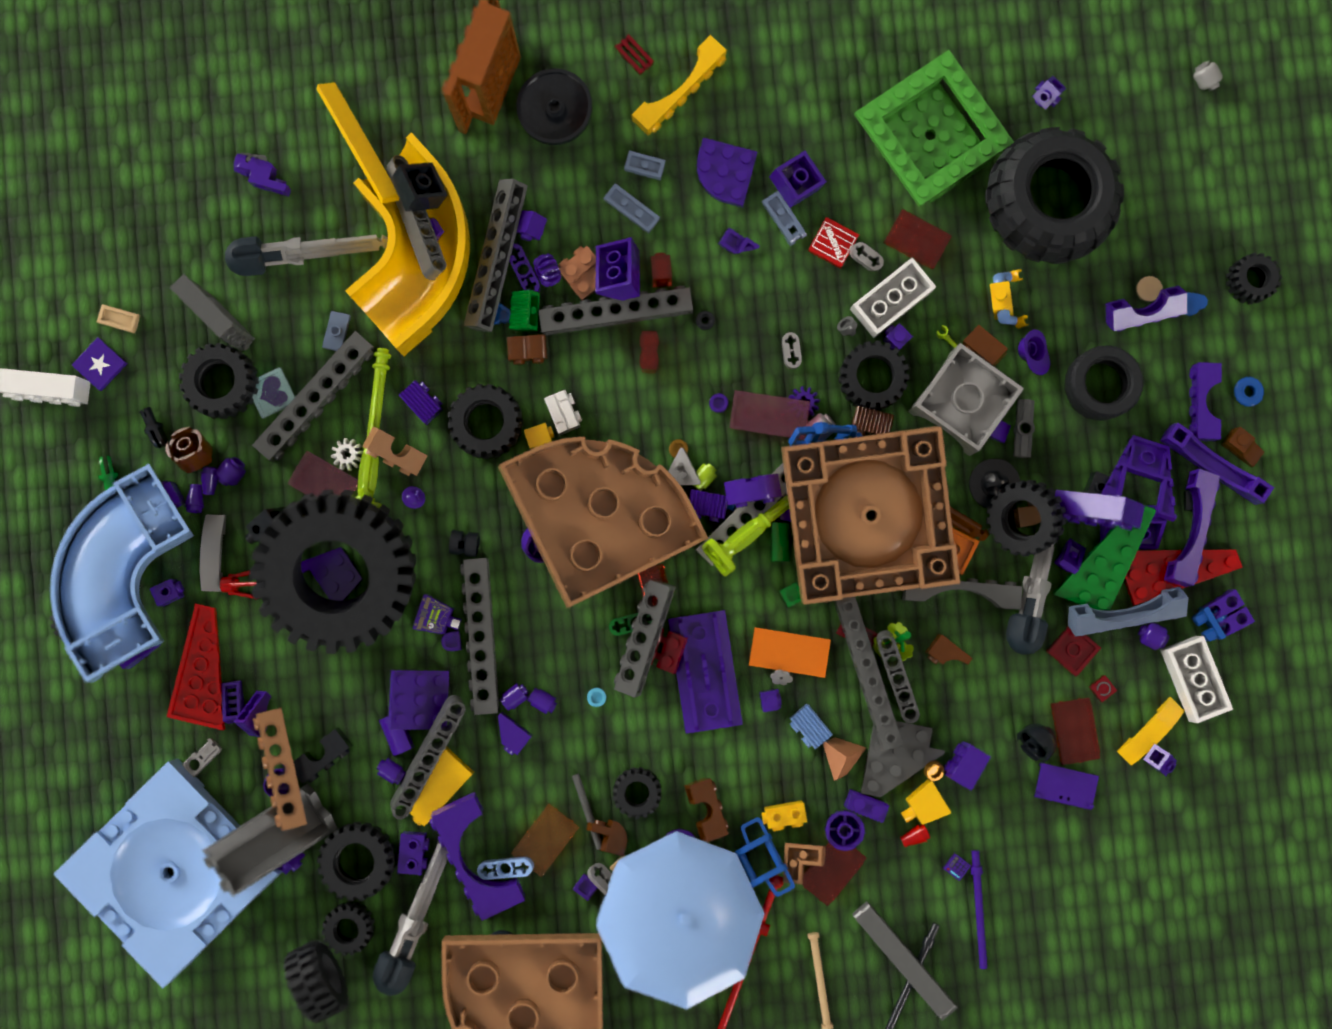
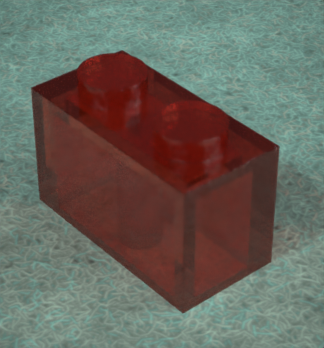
M666 253L654 254V256H651L653 288L672 286L670 255H666Z

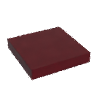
M1067 626L1046 652L1074 677H1077L1099 652L1101 647L1087 635L1075 637L1069 626Z

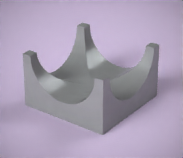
M960 343L949 353L939 372L911 406L908 413L913 416L922 417L942 427L943 430L961 444L964 449L963 452L971 456L980 451L1024 388Z

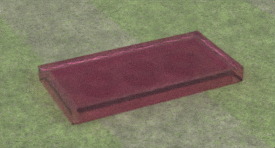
M735 390L729 428L791 437L797 427L807 426L811 401ZM801 435L798 439L805 440L806 435Z

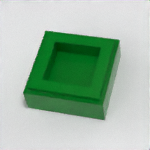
M797 582L779 590L788 608L801 601Z

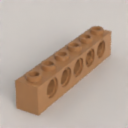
M279 708L255 714L256 718L253 719L254 727L260 733V738H257L260 750L263 749L265 756L262 757V764L269 774L266 777L268 789L272 788L273 796H270L272 808L276 807L277 815L274 816L276 827H280L284 831L306 825L307 822L282 709ZM268 725H272L276 729L275 735L272 737L268 736L265 732ZM273 744L278 745L280 748L277 756H273L270 753V747ZM277 764H281L284 767V772L281 775H276L274 772V767ZM282 783L288 786V792L284 795L278 791V787ZM289 802L292 804L293 809L291 813L285 814L282 808L285 803Z

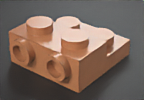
M588 246L585 248L579 247L574 251V257L570 260L566 258L559 264L560 275L581 301L595 292L596 256Z

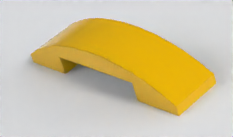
M1171 697L1156 710L1157 713L1133 738H1129L1116 751L1131 766L1146 755L1154 744L1157 745L1184 713V710Z

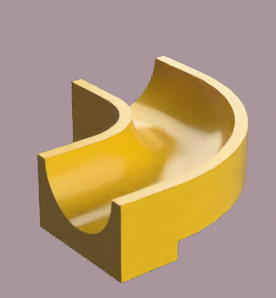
M412 132L406 137V144L400 155L407 160L408 164L433 162L448 194L439 208L426 210L428 217L435 218L444 230V233L438 239V243L446 261V269L435 280H428L424 277L396 202L381 204L368 179L358 178L353 183L366 201L385 221L388 241L381 259L345 290L403 356L408 354L432 333L431 329L452 306L464 282L470 254L468 221L459 195L445 170Z

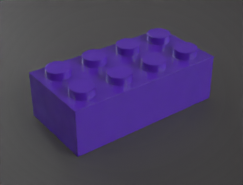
M1056 490L1055 497L1060 496L1062 499L1059 503L1061 507L1065 506L1066 510L1063 513V517H1066L1069 523L1080 524V522H1085L1086 525L1090 526L1102 524L1103 527L1114 529V526H1118L1120 529L1132 531V528H1141L1145 505L1127 497Z

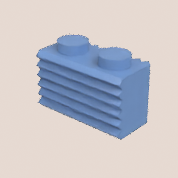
M805 704L789 717L792 721L789 725L796 733L798 731L804 736L802 741L808 748L812 746L816 749L833 735L809 704Z

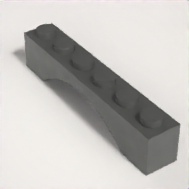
M967 578L966 582L960 581V584L903 590L902 600L924 602L944 591L965 590L981 595L997 608L1021 610L1022 586H1017V582L1006 581L1005 585H999L996 580H986V583H978V579Z

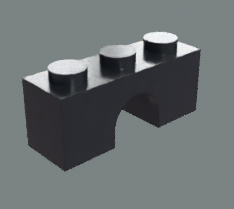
M340 728L334 729L320 740L325 749L324 757L321 760L313 758L309 752H306L293 761L296 776L302 784L307 781L312 783L319 777L318 773L321 770L327 771L335 765L333 762L338 757L342 759L350 753L349 749L353 745Z

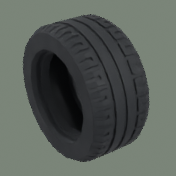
M1105 345L1089 349L1078 356L1066 372L1064 386L1069 403L1082 416L1097 421L1110 420L1125 414L1137 404V401L1140 399L1139 397L1142 395L1141 392H1143V372L1140 370L1139 363L1136 362L1137 360L1129 352L1122 350L1120 347ZM1094 364H1106L1114 368L1120 375L1122 382L1121 393L1117 400L1112 403L1099 402L1087 391L1085 384L1086 374Z

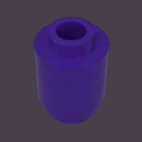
M516 683L502 694L500 701L508 711L514 710L528 699L527 694L529 691L523 684L519 685Z
M537 688L533 690L527 700L531 703V706L544 714L552 713L558 704L555 702L556 698Z
M389 758L386 761L382 759L376 768L378 770L377 775L391 784L399 785L406 774L402 766Z

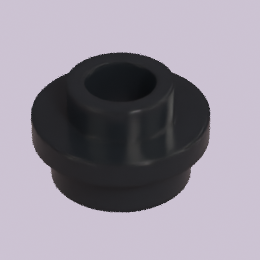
M702 311L696 317V324L702 330L711 329L715 323V318L709 311ZM707 318L709 322L707 324H703L702 319Z

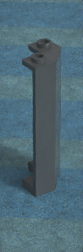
M308 784L299 789L307 822L306 825L282 831L280 827H276L274 818L277 815L276 807L272 808L271 806L203 849L206 856L203 860L209 869L213 868L220 879L219 885L224 893L228 891L232 897L236 896L338 829L331 814L322 806L316 791ZM289 802L285 803L282 810L285 814H289L292 812L293 806Z

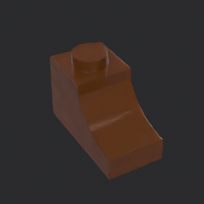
M1242 427L1231 429L1221 443L1224 448L1249 467H1254L1265 452L1256 444V438Z
M938 634L925 651L929 655L927 659L935 665L938 663L944 665L949 660H958L968 665L973 659L942 634Z

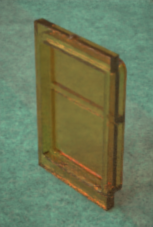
M548 804L511 854L514 857L531 858L534 862L533 871L542 877L573 837L579 826L558 811L557 808Z

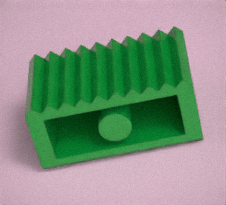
M533 290L513 291L510 301L512 307L509 328L518 332L537 331L540 293Z

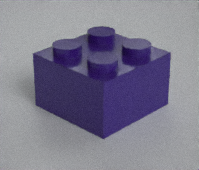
M806 151L777 167L769 176L790 208L819 191L826 183V180Z
M962 741L961 744L959 743L955 747L953 759L948 760L945 764L944 775L963 787L972 790L991 756L973 745Z

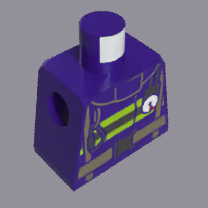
M424 594L412 629L446 634L448 627L459 630L462 619L452 616L453 607L428 594Z

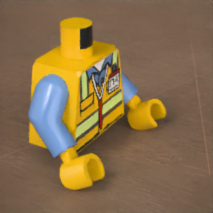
M1021 269L995 274L993 284H990L994 319L1002 324L1015 325L1018 329L1029 325L1024 321V319L1028 318L1027 315L1016 317L1013 314L1010 281L1023 280V278L1019 277V272H1022Z

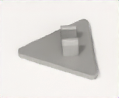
M680 448L668 472L676 479L679 485H700L701 481L685 449Z

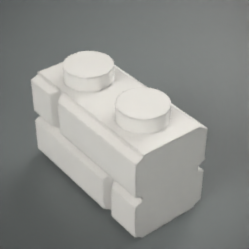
M566 390L544 398L559 435L581 427L579 422L582 419L579 412H574L572 405L575 402L571 393L567 394Z

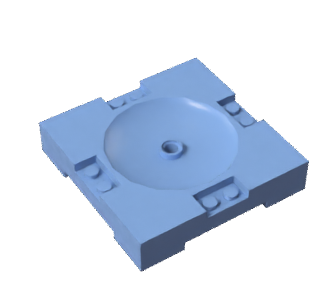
M179 759L168 761L125 803L126 805L100 831H97L54 873L55 877L94 917L98 916L124 943L122 946L162 988L171 983L282 873V871L275 869L234 897L228 891L226 893L223 892L219 885L220 879L213 868L209 869L203 860L206 858L203 849L237 829L240 825L203 788L205 785L182 766L183 763ZM169 867L174 870L173 876L168 872Z

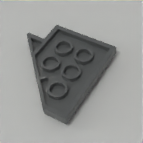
M896 721L903 745L881 751L873 726L860 793L882 797L923 769L927 763L935 761L945 754V750L929 747L933 728Z

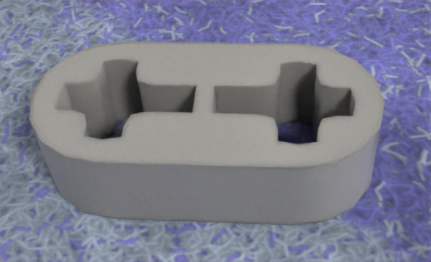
M858 242L851 246L850 256L867 270L876 271L882 268L884 264L882 256L868 245ZM861 247V253L863 254L857 255L856 248ZM876 258L877 265L872 266L871 260Z
M789 332L782 338L783 358L787 368L796 369L802 362L800 342L795 333ZM788 337L795 340L792 345L793 349H790L789 343H785ZM791 353H793L795 359H798L795 365H792V362H788L791 358Z
M596 863L588 869L587 875L590 881L606 895L612 873L603 864ZM599 869V875L596 877L594 875L595 870Z

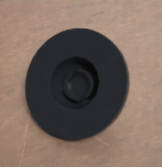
M988 459L978 464L972 471L969 479V490L973 499L980 506L988 508L992 505L990 503L992 497L997 496V492L1000 489L1020 481V477L1010 463L1001 459Z

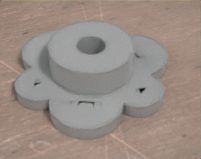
M776 670L770 676L774 684L787 685V683L793 681L790 673L783 670Z

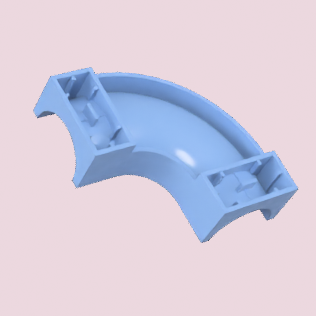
M149 464L114 482V486L92 500L77 515L66 531L55 556L50 586L54 620L66 646L65 649L85 682L94 683L101 679L105 673L124 661L165 642L142 605L139 594L140 580L146 567L155 558L194 537V535L170 499L156 472Z

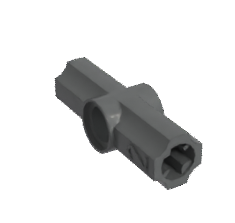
M1017 400L1016 421L1013 428V433L1015 434L1013 457L1031 458L1032 433L1035 429L1033 423L1034 400ZM1021 424L1027 426V433L1021 432Z

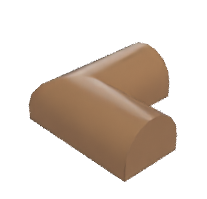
M785 843L784 864L786 863L787 870L794 884H803L804 865H824L825 846ZM783 871V883H789Z

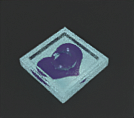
M280 367L258 377L259 384H256L255 387L258 389L257 395L253 394L252 396L263 419L286 408L295 398Z

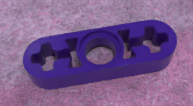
M513 244L512 250H520L518 256L521 261L517 262L514 255L510 256L509 261L523 290H531L526 289L529 287L526 279L530 278L531 283L536 284L534 291L539 293L540 284L522 247L519 244ZM521 265H526L529 270L527 274L521 275L518 273V268Z

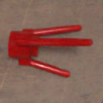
M250 570L229 574L228 577L221 578L220 590L221 592H228V595L254 599L252 594L236 590H239L240 586H255L256 582H239V579H236L250 575Z

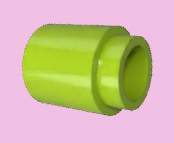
M703 463L696 471L701 483L700 485L693 486L698 491L706 489L717 477L715 474L717 470L711 464L705 465Z

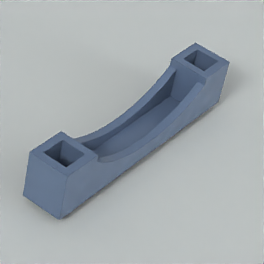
M1180 587L1161 590V594L1155 598L1127 609L1097 610L1090 608L1088 603L1070 606L1068 626L1076 637L1186 617L1188 596Z

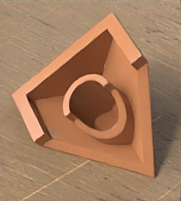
M836 737L825 741L823 746L833 779L838 780L847 775L866 750V747Z

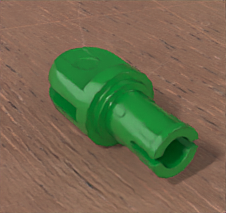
M109 455L106 456L110 474L105 472L103 457L99 458L102 475H99L98 479L103 481L105 491L114 486L113 483L116 482L115 479L119 476L118 473H114L111 456Z

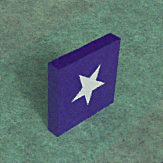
M97 337L72 366L99 391H102L128 363L103 340Z

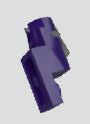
M237 153L233 168L236 173L248 177V182L253 187L289 197L291 189L285 181L275 179L277 169L268 162L265 155Z

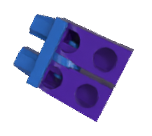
M1236 589L1225 591L1218 598L1198 608L1199 612L1191 617L1196 626L1206 623L1208 629L1201 632L1206 642L1215 639L1222 640L1226 636L1255 622L1247 607L1243 606L1245 604Z

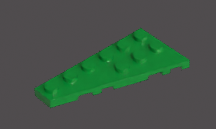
M1145 505L1140 529L1132 528V531L1120 529L1118 526L1111 529L1106 534L1107 536L1082 560L1080 570L1076 574H1069L1061 586L1053 591V594L1080 605L1088 603L1090 608L1110 610L1156 510Z

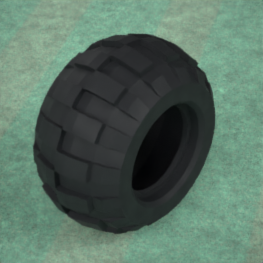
M1060 127L1041 129L1039 132L1023 135L1004 150L989 174L985 201L990 213V223L994 231H998L1004 239L1003 243L1012 251L1017 250L1025 255L1024 258L1035 262L1045 261L1050 264H1062L1080 259L1099 247L1107 239L1119 220L1121 214L1120 206L1124 199V184H1121L1118 179L1121 172L1119 165L1115 159L1111 160L1105 153L1107 149L1105 145L1098 139L1093 142L1086 138L1083 131L1069 129L1066 132L1060 130ZM1054 167L1070 174L1082 190L1084 210L1077 216L1067 219L1053 218L1039 210L1032 199L1030 191L1031 179L1037 168Z

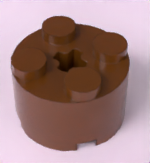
M184 427L175 431L170 436L172 439L166 444V453L184 472L192 473L212 462V446L199 430Z

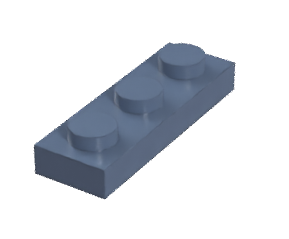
M616 183L604 197L607 203L648 234L660 220L658 215Z

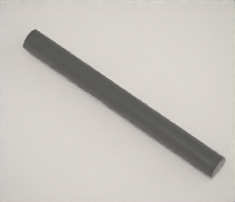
M579 773L572 775L587 823H594L595 819ZM591 832L596 849H601L602 840L600 834Z

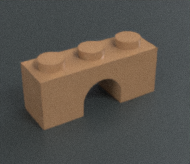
M373 426L362 446L367 449L366 453L374 458H377L379 455L384 458L383 463L391 467L394 464L401 467L399 471L408 476L411 473L417 476L427 455L407 444L399 454H393L391 445L395 437Z

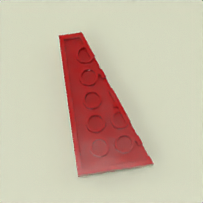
M1236 549L1203 550V559L1198 568V580L1195 584L1243 568ZM1182 550L1137 551L1124 579L1132 605L1155 598L1161 594V590L1176 587L1186 588L1164 580L1168 562L1174 561Z
M195 604L167 717L225 730V722H223L222 680L217 611L214 607Z

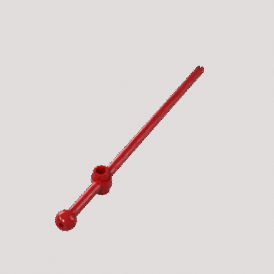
M780 875L769 879L776 891L784 884L783 877ZM770 888L762 907L764 917L751 959L760 935L767 936L770 925L765 923L775 898ZM744 979L733 985L717 1029H726Z

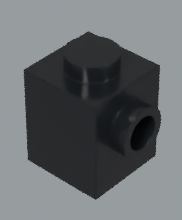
M1098 471L1092 472L1083 493L1101 494L1110 476Z

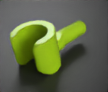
M942 325L941 328L945 331V334H940L937 330V337L945 339L955 348L957 344L948 335V328Z

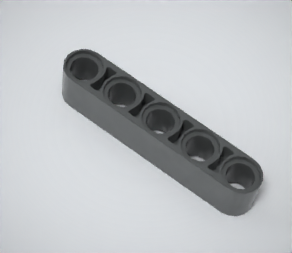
M881 631L877 635V643L902 718L907 723H914L919 719V710L898 647L890 631ZM887 638L891 640V642L887 645L881 643L884 639ZM891 656L897 657L894 662L887 661ZM896 674L903 675L902 678L898 680L893 678ZM901 692H908V695L905 697L899 696ZM908 709L914 710L912 714L905 713Z

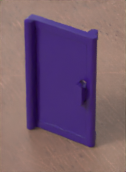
M1046 763L1039 764L1041 767L1034 797L1088 810L1094 808L1093 802L1099 776Z

